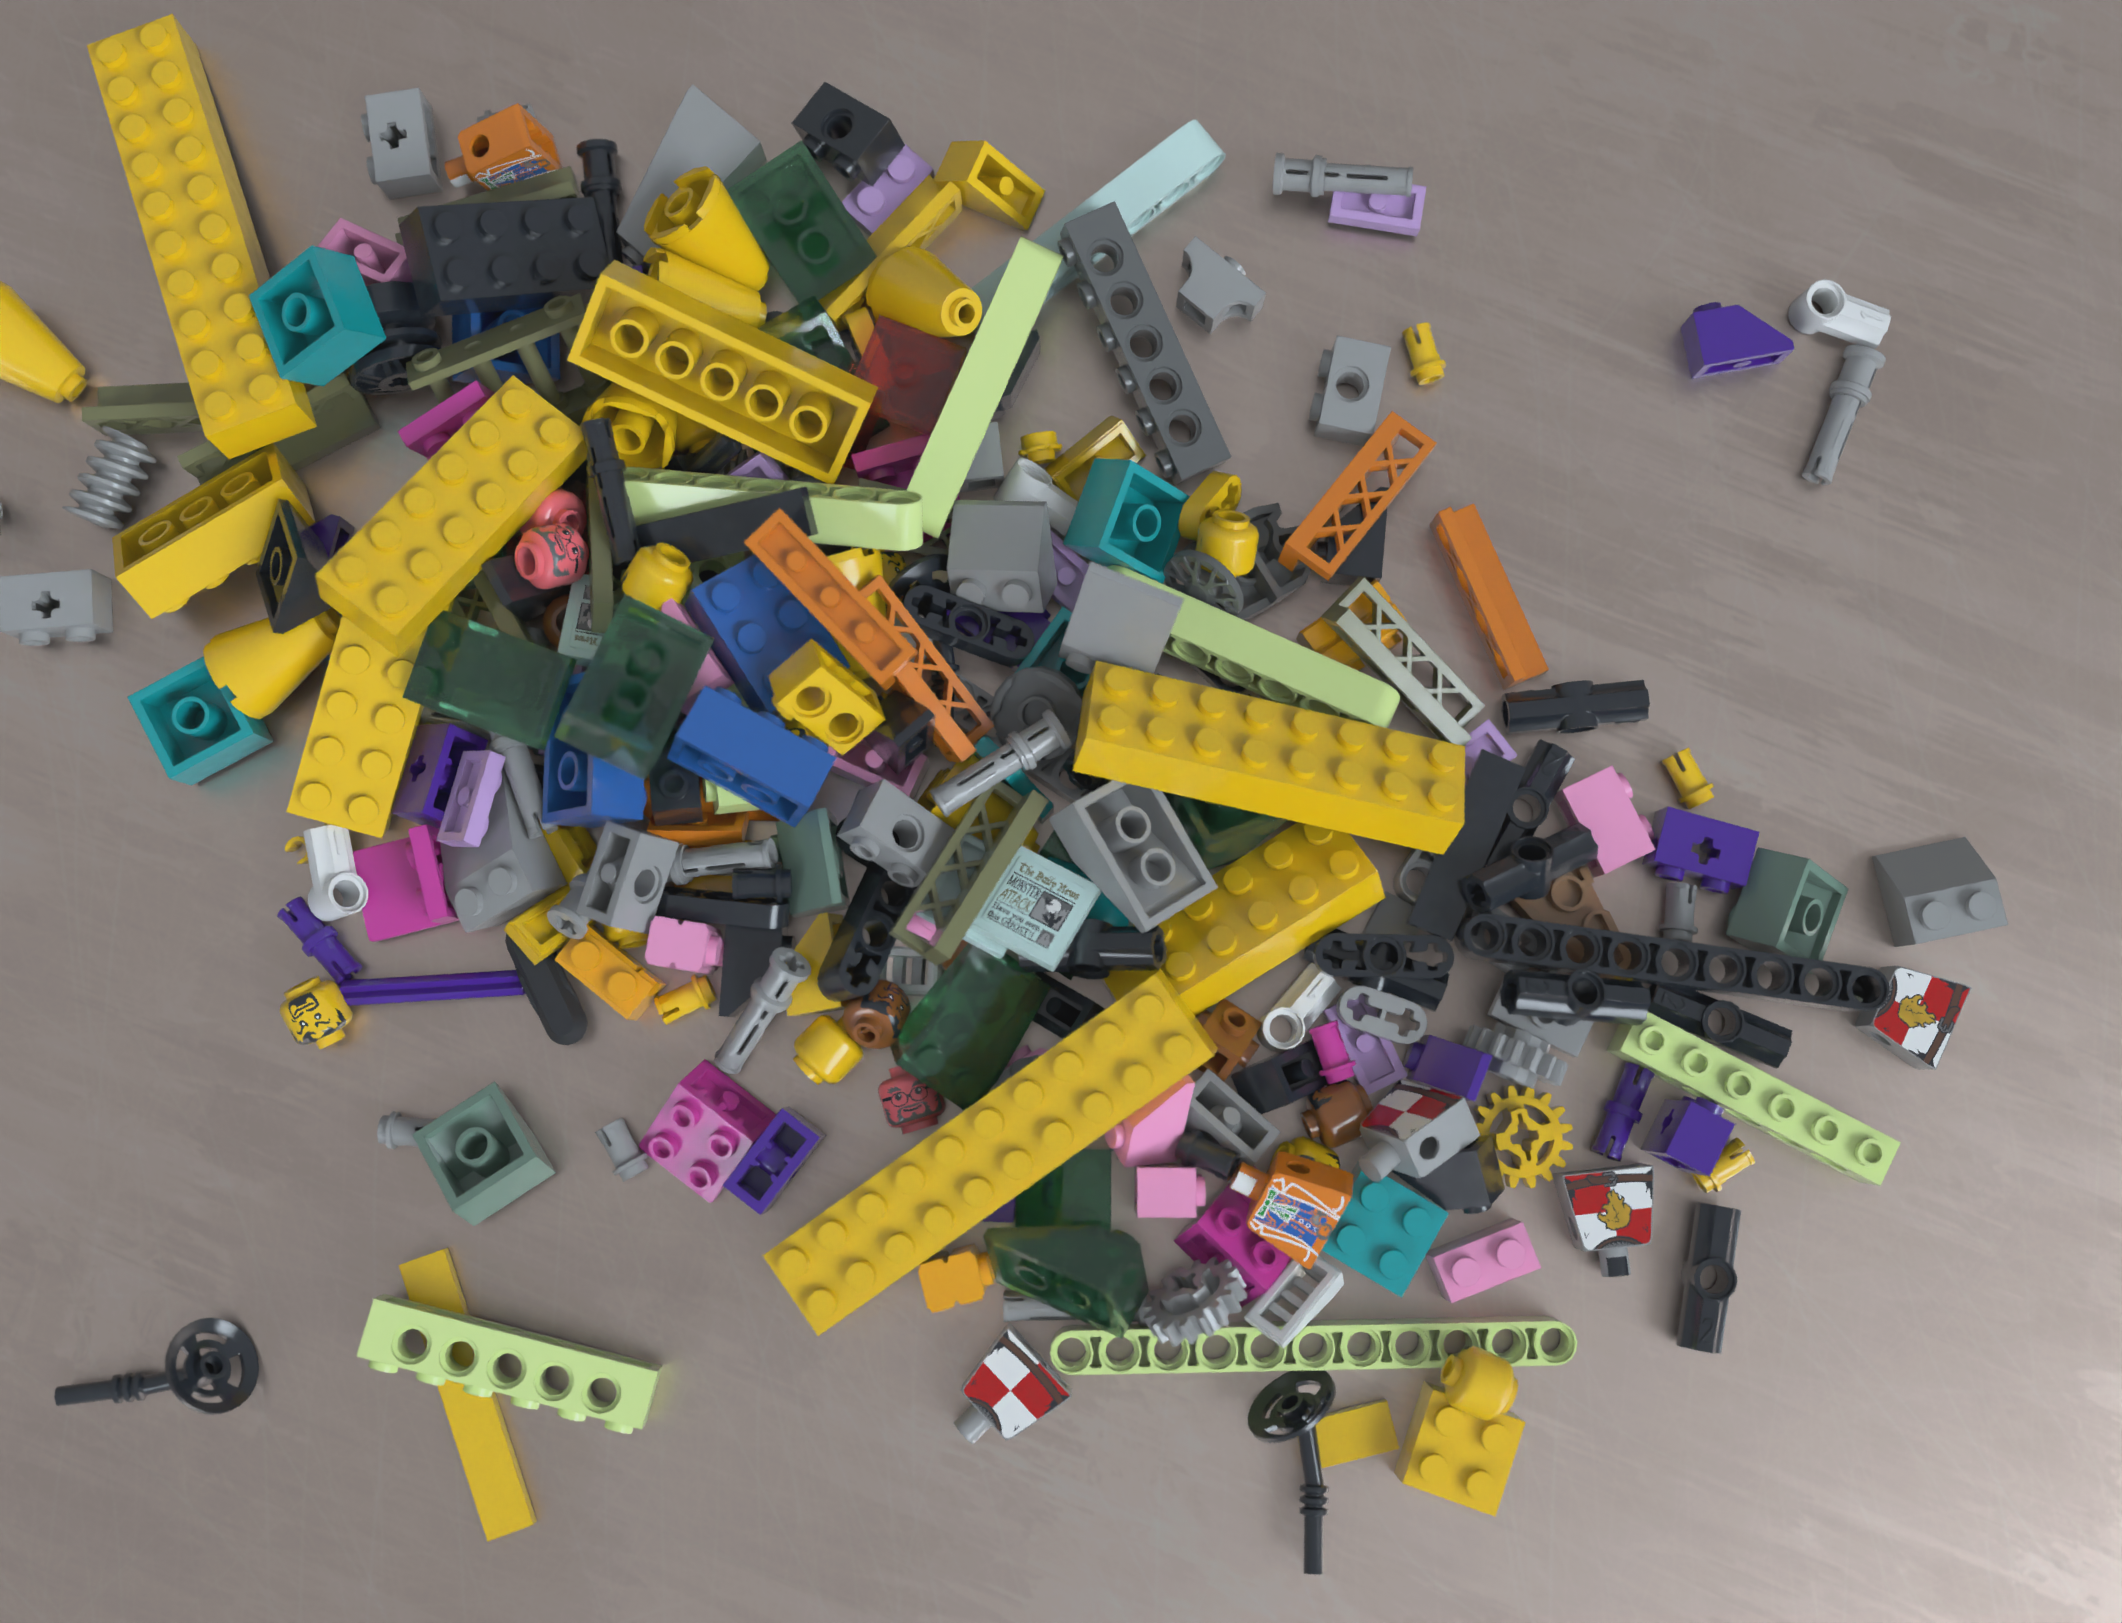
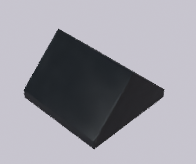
M278 499L256 570L257 581L272 631L278 634H284L332 608L320 598L316 574L329 562L324 543L289 500Z

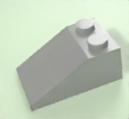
M1090 562L1058 657L1066 659V664L1070 668L1085 674H1091L1096 661L1154 674L1184 598Z
M504 765L501 771L502 782L494 795L488 815L489 826L481 839L480 846L452 847L440 842L445 891L465 933L501 925L567 884L545 837L528 838L527 829Z
M1113 780L1048 818L1072 861L1141 933L1150 930L1218 888L1162 791Z

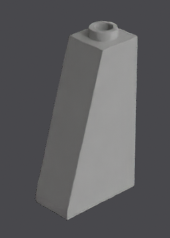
M694 85L687 90L617 230V234L625 247L621 253L633 266L642 265L643 268L647 267L650 269L651 263L643 262L645 254L650 247L661 248L648 237L649 235L644 231V223L648 211L658 196L663 192L669 198L679 188L673 182L679 176L693 168L706 166L719 176L732 198L766 161L761 142Z

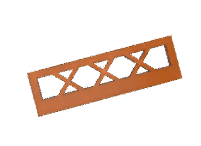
M1391 411L1285 542L1278 562L1291 572L1300 562H1303L1329 581L1432 452L1437 442ZM1400 435L1420 449L1413 458L1394 459L1392 447ZM1404 469L1401 472V474L1397 477L1396 470ZM1387 471L1390 488L1387 491H1367L1366 480L1372 472ZM1370 502H1378L1371 510ZM1361 503L1364 518L1362 523L1341 526L1339 513L1348 504ZM1351 535L1350 538L1344 544L1343 536ZM1319 538H1335L1337 554L1330 563L1310 550Z
M1473 503L1454 512L1451 507L1439 511L1429 526L1503 691L1549 671L1475 504Z
M780 508L744 541L748 548L885 691L896 682L894 676L918 654L917 650Z
M876 575L859 591L866 598L875 591L878 592L887 604L886 619L894 626L895 616L903 627H894L899 633L910 634L916 642V650L918 652L914 662H908L894 676L896 682L891 688L929 708L936 715L934 744L947 761L963 763L977 751L973 744L991 730L994 724L882 576ZM924 654L932 665L923 664ZM922 670L938 671L944 679L943 700H938L921 678ZM952 692H954L960 702L952 701ZM951 707L965 708L976 721L977 725L966 735L950 716Z

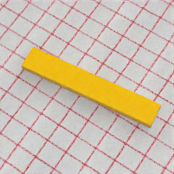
M448 1248L398 1265L409 1300L470 1316ZM420 1331L424 1347L426 1350L427 1339L425 1335ZM458 1341L454 1344L452 1349L454 1360L463 1366L472 1365L475 1354L471 1345L463 1341ZM445 1380L444 1385H437L487 1542L534 1525L537 1519L496 1393L493 1392L491 1397L475 1396L463 1391L464 1384Z

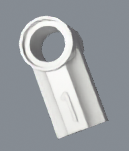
M1826 279L1816 281L1798 296L1790 305L1788 314L1790 323L1801 333L1814 334L1820 331L1856 345L1867 346L1873 349L1879 346L1891 320L1890 310L1847 295L1839 284ZM1811 301H1815L1820 305L1823 314L1815 310Z
M1025 458L1017 459L993 497L994 501L1047 502L1050 530L1063 542L1078 501L1052 484V478L1046 470Z
M325 825L303 831L313 887L308 894V905L311 912L323 921H334L359 912L367 903L368 888L363 879L356 873L349 830L335 825ZM334 888L338 889L343 897L342 906L334 899Z
M1310 962L1273 1007L1260 1018L1259 1021L1262 1022V1025L1257 1031L1258 1040L1263 1047L1270 1051L1280 1052L1294 1048L1302 1041L1305 1032L1342 988L1336 983L1334 978L1324 975ZM1275 1017H1282L1290 1023L1292 1029L1291 1036L1285 1043L1278 1042L1271 1036L1269 1030L1270 1023Z

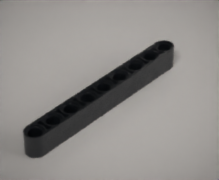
M1478 914L1463 920L1459 924L1454 936L1458 951L1465 957L1474 960L1573 973L1578 969H1587L1603 978L1641 981L1645 984L1845 1012L1876 1010L1885 1004L1890 993L1889 982L1885 975L1871 967L1495 914ZM1475 924L1483 925L1490 934V942L1485 950L1477 948L1471 941L1470 932ZM1524 930L1531 932L1537 940V949L1532 956L1525 955L1518 946L1519 935ZM1571 937L1578 939L1584 947V956L1579 963L1573 962L1566 953V945ZM1618 944L1627 947L1631 953V962L1627 969L1620 968L1614 960V951ZM1666 951L1672 952L1678 960V969L1673 976L1668 975L1662 967L1661 960ZM1714 957L1718 958L1725 967V975L1721 982L1715 981L1709 971L1710 963ZM1762 964L1768 967L1772 974V981L1767 989L1762 987L1757 980L1758 968ZM1809 971L1813 972L1819 981L1818 991L1815 995L1810 994L1805 987V977ZM1856 978L1863 982L1866 989L1865 997L1861 1002L1855 998L1852 990Z

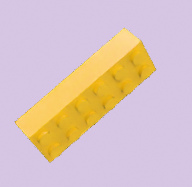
M613 260L599 276L567 359L580 367L827 484L835 483L878 389L877 386L616 260Z
M512 375L316 574L320 598L396 657H399L481 571V565L491 560L533 516L544 499L557 490L587 459V448L580 426Z
M456 597L399 657H396L342 615L286 812L383 838L391 824L393 803L417 727L420 723Z
M1297 822L1213 874L1212 878L1218 888L1156 925L1164 931L1165 945L1167 947L1165 964H1162L1160 969L1194 1016H1197L1383 900L1385 895L1378 870L1349 833ZM1110 971V975L1105 979H1101V981L1116 1002L1158 971Z

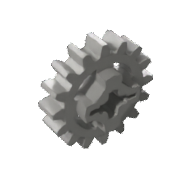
M1499 1022L1496 1023L1494 1031L1470 1025L1463 1042V1046L1492 1056L1487 1071L1531 1089H1534L1537 1080L1554 1086H1561L1569 1066L1566 1062L1548 1054L1551 1046L1550 1043L1526 1031L1509 1027Z
M1212 1257L1206 1264H1201L1200 1260H1195L1190 1269L1185 1271L1183 1267H1179L1168 1275L1167 1278L1164 1277L1161 1280L1163 1284L1161 1289L1150 1291L1149 1296L1152 1301L1143 1304V1309L1146 1312L1143 1318L1153 1336H1156L1161 1344L1169 1340L1172 1346H1177L1184 1338L1188 1340L1189 1344H1194L1198 1335L1205 1333L1208 1337L1212 1336L1215 1331L1230 1323L1227 1318L1229 1314L1241 1311L1242 1308L1239 1301L1247 1298V1293L1244 1290L1246 1284L1236 1266L1233 1267L1228 1259L1219 1263L1216 1257Z

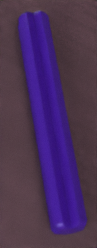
M516 970L344 980L340 984V991L349 1006L526 994Z

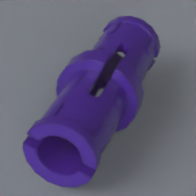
M297 897L288 902L286 906L290 909L289 911L282 908L278 912L277 917L283 920L303 943L301 950L308 957L314 956L332 976L338 986L344 980H351L354 977L351 974L352 971L355 974L361 971L363 966L354 959L337 939L338 932L333 926H326L311 912L303 897Z
M1626 1062L1624 1065L1625 1069L1613 1100H1607L1604 1110L1607 1112L1596 1142L1591 1148L1593 1152L1603 1156L1612 1138L1614 1141L1607 1158L1618 1162L1622 1160V1154L1634 1123H1640L1643 1114L1639 1110L1651 1080L1655 1076V1073L1643 1068L1636 1085H1633L1639 1065Z

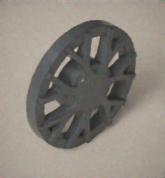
M1183 550L1176 553L1166 564L1164 569L1166 586L1225 611L1217 604L1219 603L1231 611L1229 614L1236 617L1241 612L1244 602L1241 587L1233 574L1215 558L1200 551ZM1179 562H1184L1185 566L1190 572V575L1183 569ZM1201 565L1210 569L1212 573H1209L1208 571L1201 569ZM1176 579L1181 581L1184 585L1177 583ZM1222 586H1227L1230 594L1223 593Z

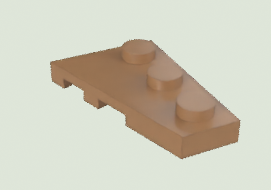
M1578 867L1552 880L1549 893L1543 898L1536 900L1516 898L1508 902L1523 919L1619 932L1610 912L1604 910L1592 886L1594 880L1587 867ZM1571 937L1566 945V953L1573 962L1579 963L1584 956V947L1578 939ZM1618 944L1614 951V960L1622 969H1627L1630 965L1631 954L1627 947Z

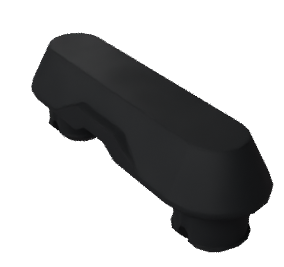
M506 933L505 942L507 950L514 962L518 978L547 1035L552 1041L560 1045H571L578 1042L584 1036L588 1022L563 967L555 961L557 957L556 951L534 965Z

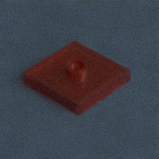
M879 315L854 375L878 387L868 413L931 437L967 355L966 347Z

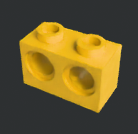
M812 638L768 675L774 693L772 703L778 712L787 720L797 719L805 726L807 733L811 737L820 740L825 745L828 744L842 756L886 720L876 692Z

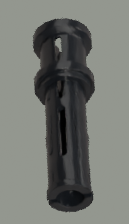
M607 139L585 140L577 144L576 147L577 155L582 158L584 180L580 184L581 192L584 194V197L594 198L609 264L613 260L624 264L621 253L622 242L617 234L620 226L617 197L622 190L621 181L616 178L614 156L618 153L617 144Z

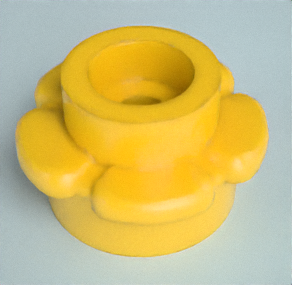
M1055 431L1030 433L1020 437L1022 450L1018 451V455L1026 457L1038 465L1056 461L1055 453L1061 451L1062 444H1058Z

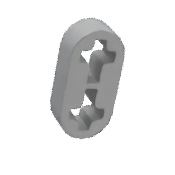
M1356 986L1348 988L1341 993L1337 1000L1336 1011L1343 1024L1352 1029L1394 1043L1409 1044L1416 1042L1423 1037L1427 1029L1426 1014L1419 1005L1370 987ZM1362 994L1366 997V1006L1379 1010L1377 1017L1361 1015L1358 1021L1352 1018L1353 1010L1347 1008L1348 1000H1357L1359 995ZM1405 1009L1410 1011V1020L1416 1022L1415 1030H1406L1403 1036L1399 1035V1026L1384 1020L1386 1013L1402 1015Z

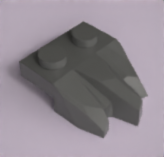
M1279 503L1254 507L1244 512V514L1250 517V523L1258 529L1259 533L1253 569L1246 575L1236 577L1244 600L1243 608L1237 617L1245 621L1271 608L1304 585L1312 570L1303 562H1300L1291 572L1278 562L1285 542L1298 528V526L1289 528L1278 526L1277 520L1282 514ZM1197 541L1187 545L1183 550H1195ZM1222 586L1223 593L1230 594L1227 586ZM1217 603V604H1218L1222 609H1224L1226 612H1228V613L1231 612V611H1230L1229 609H1227L1226 607H1224V606H1222L1221 604Z

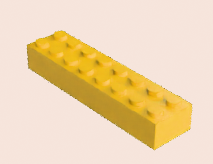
M1101 661L1095 662L1083 693L1072 771L1442 855L1464 825L1465 746Z

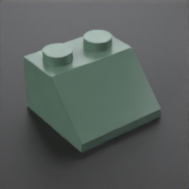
M827 808L806 812L795 828L783 821L776 822L777 834L770 836L776 845L777 863L782 862L783 869H791L792 897L783 899L790 901V915L795 918L846 910L850 905L842 850L836 841L837 819Z
M1758 847L1751 864L1747 885L1743 887L1737 904L1729 914V927L1726 935L1752 951L1823 961L1849 888L1809 858Z
M495 1081L412 1134L452 1211L473 1226L479 1224L556 1173L536 1136Z

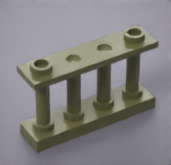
M580 293L572 297L566 295L555 297L548 301L544 308L439 350L436 348L425 349L417 353L411 361L406 362L408 384L412 391L430 385L440 404L455 394L447 377L472 367L480 382L496 393L503 386V383L491 360L517 350L539 395L579 426L582 423L587 408L613 382L576 365L584 380L583 385L565 393L558 392L534 343L561 332L569 351H571L579 330L578 325L582 323L586 312L585 303Z

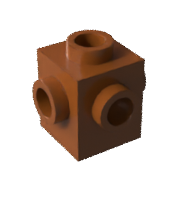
M1225 998L1218 1003L1212 1013L1206 1009L1197 1018L1218 1048V1053H1215L1213 1057L1197 1067V1069L1204 1073L1209 1068L1225 1082L1236 1064L1245 1068L1260 1044L1252 1039L1262 1025V1022Z

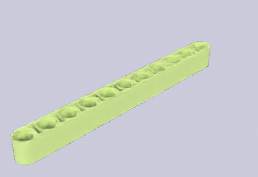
M1545 1315L1311 1320L1284 1348L1276 1344L1271 1355L1259 1358L1251 1353L1250 1348L1254 1338L1263 1333L1247 1321L1230 1322L1227 1326H1222L1214 1332L1213 1335H1221L1228 1340V1349L1222 1357L1212 1359L1203 1354V1343L1208 1336L1202 1333L1198 1335L1194 1344H1189L1188 1340L1184 1338L1178 1355L1173 1359L1165 1360L1159 1358L1154 1352L1158 1339L1156 1336H1153L1148 1325L1108 1324L1107 1327H1100L1099 1324L1068 1325L1056 1331L1051 1340L1050 1356L1056 1369L1069 1375L1443 1368L1445 1361L1450 1355L1457 1356L1461 1352L1459 1351L1455 1354L1446 1353L1444 1339L1451 1331L1461 1330L1465 1334L1466 1339L1463 1349L1468 1346L1479 1347L1506 1359L1511 1366H1557L1565 1364L1573 1358L1577 1350V1339L1571 1327L1554 1317ZM1270 1321L1281 1330L1286 1325L1285 1321ZM1557 1328L1561 1337L1560 1344L1555 1350L1544 1352L1540 1344L1543 1333L1548 1329ZM1509 1329L1513 1336V1343L1510 1349L1503 1353H1495L1492 1346L1494 1335L1500 1330ZM1406 1331L1415 1332L1418 1337V1345L1415 1351L1407 1355L1398 1354L1395 1347L1398 1336ZM1358 1332L1368 1333L1371 1340L1368 1351L1360 1356L1349 1354L1347 1344L1350 1337ZM1309 1333H1317L1323 1339L1321 1351L1312 1357L1300 1354L1299 1343L1302 1337ZM1071 1337L1082 1341L1086 1348L1082 1358L1073 1362L1066 1361L1058 1352L1060 1343ZM1115 1337H1125L1133 1344V1351L1125 1360H1114L1106 1353L1107 1344Z

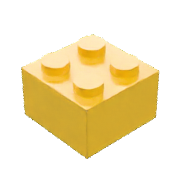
M1423 1381L1394 1474L1402 1484L1496 1517L1526 1422L1510 1411L1504 1415L1498 1414L1490 1420L1480 1419L1451 1406L1445 1396V1388Z

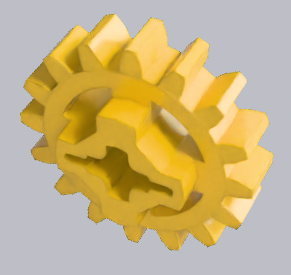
M1513 1085L1504 1086V1098H1501L1495 1092L1486 1094L1490 1106L1486 1108L1475 1105L1473 1110L1481 1117L1480 1122L1475 1124L1480 1136L1492 1135L1495 1151L1504 1150L1511 1155L1512 1163L1515 1164L1516 1168H1511L1498 1159L1501 1175L1506 1174V1186L1516 1188L1519 1178H1522L1527 1188H1535L1536 1175H1539L1545 1181L1550 1182L1553 1180L1552 1172L1549 1169L1550 1166L1555 1165L1564 1168L1566 1162L1558 1156L1560 1150H1572L1573 1144L1562 1139L1563 1133L1573 1129L1572 1124L1560 1123L1558 1120L1564 1113L1565 1108L1563 1106L1550 1108L1548 1106L1552 1096L1550 1093L1542 1092L1535 1099L1534 1089L1523 1086L1520 1096H1518ZM1524 1105L1537 1110L1546 1122L1537 1123L1529 1118ZM1502 1112L1503 1120L1495 1131L1490 1132L1493 1120ZM1518 1127L1519 1129L1528 1130L1529 1138L1522 1140V1147L1520 1144L1512 1143L1510 1140V1135L1517 1133ZM1549 1141L1545 1154L1538 1161V1151L1544 1142Z

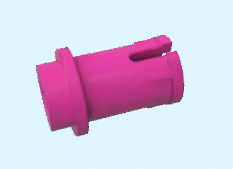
M1337 1020L1308 1030L1323 1069L1319 1071V1075L1325 1076L1328 1084L1355 1075L1352 1066H1355L1356 1062L1355 1060H1350Z

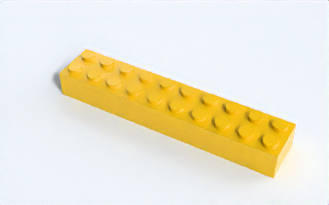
M173 14L87 44L205 437L228 459L317 427L304 383L280 378L249 295L268 281L270 276L196 44Z
M1160 969L765 1253L763 1257L819 1336L1215 1055L1218 1048Z

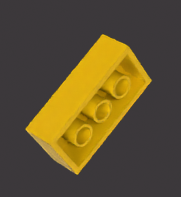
M274 443L269 444L112 537L115 577L151 619L163 612H175L187 603L190 596L204 588L212 589L219 586L228 578L232 571L242 565H252L260 561L278 499L289 500L309 526L315 523L306 484Z

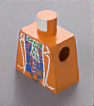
M519 103L460 131L458 141L462 156L445 162L446 173L455 188L476 181L486 190H492L562 168L553 135Z
M1282 1151L1276 1154L1266 1173L1241 1162L1233 1175L1229 1188L1251 1198L1246 1218L1248 1228L1310 1270L1352 1198L1354 1174Z

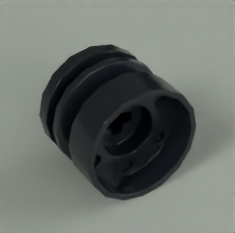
M391 281L367 285L366 288L386 339L349 367L348 377L350 384L356 391L366 394L387 395L410 391L412 389L408 384L406 362L411 361L417 353L425 349L436 348L439 350L442 347L441 337L436 331L432 330L435 326L436 318L421 317L412 282Z

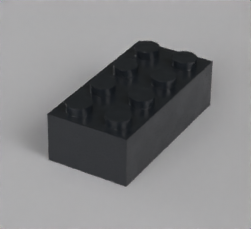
M593 197L417 206L399 224L422 318L542 308L555 297L564 295L572 297L579 293L584 303L589 304L601 272L609 265Z

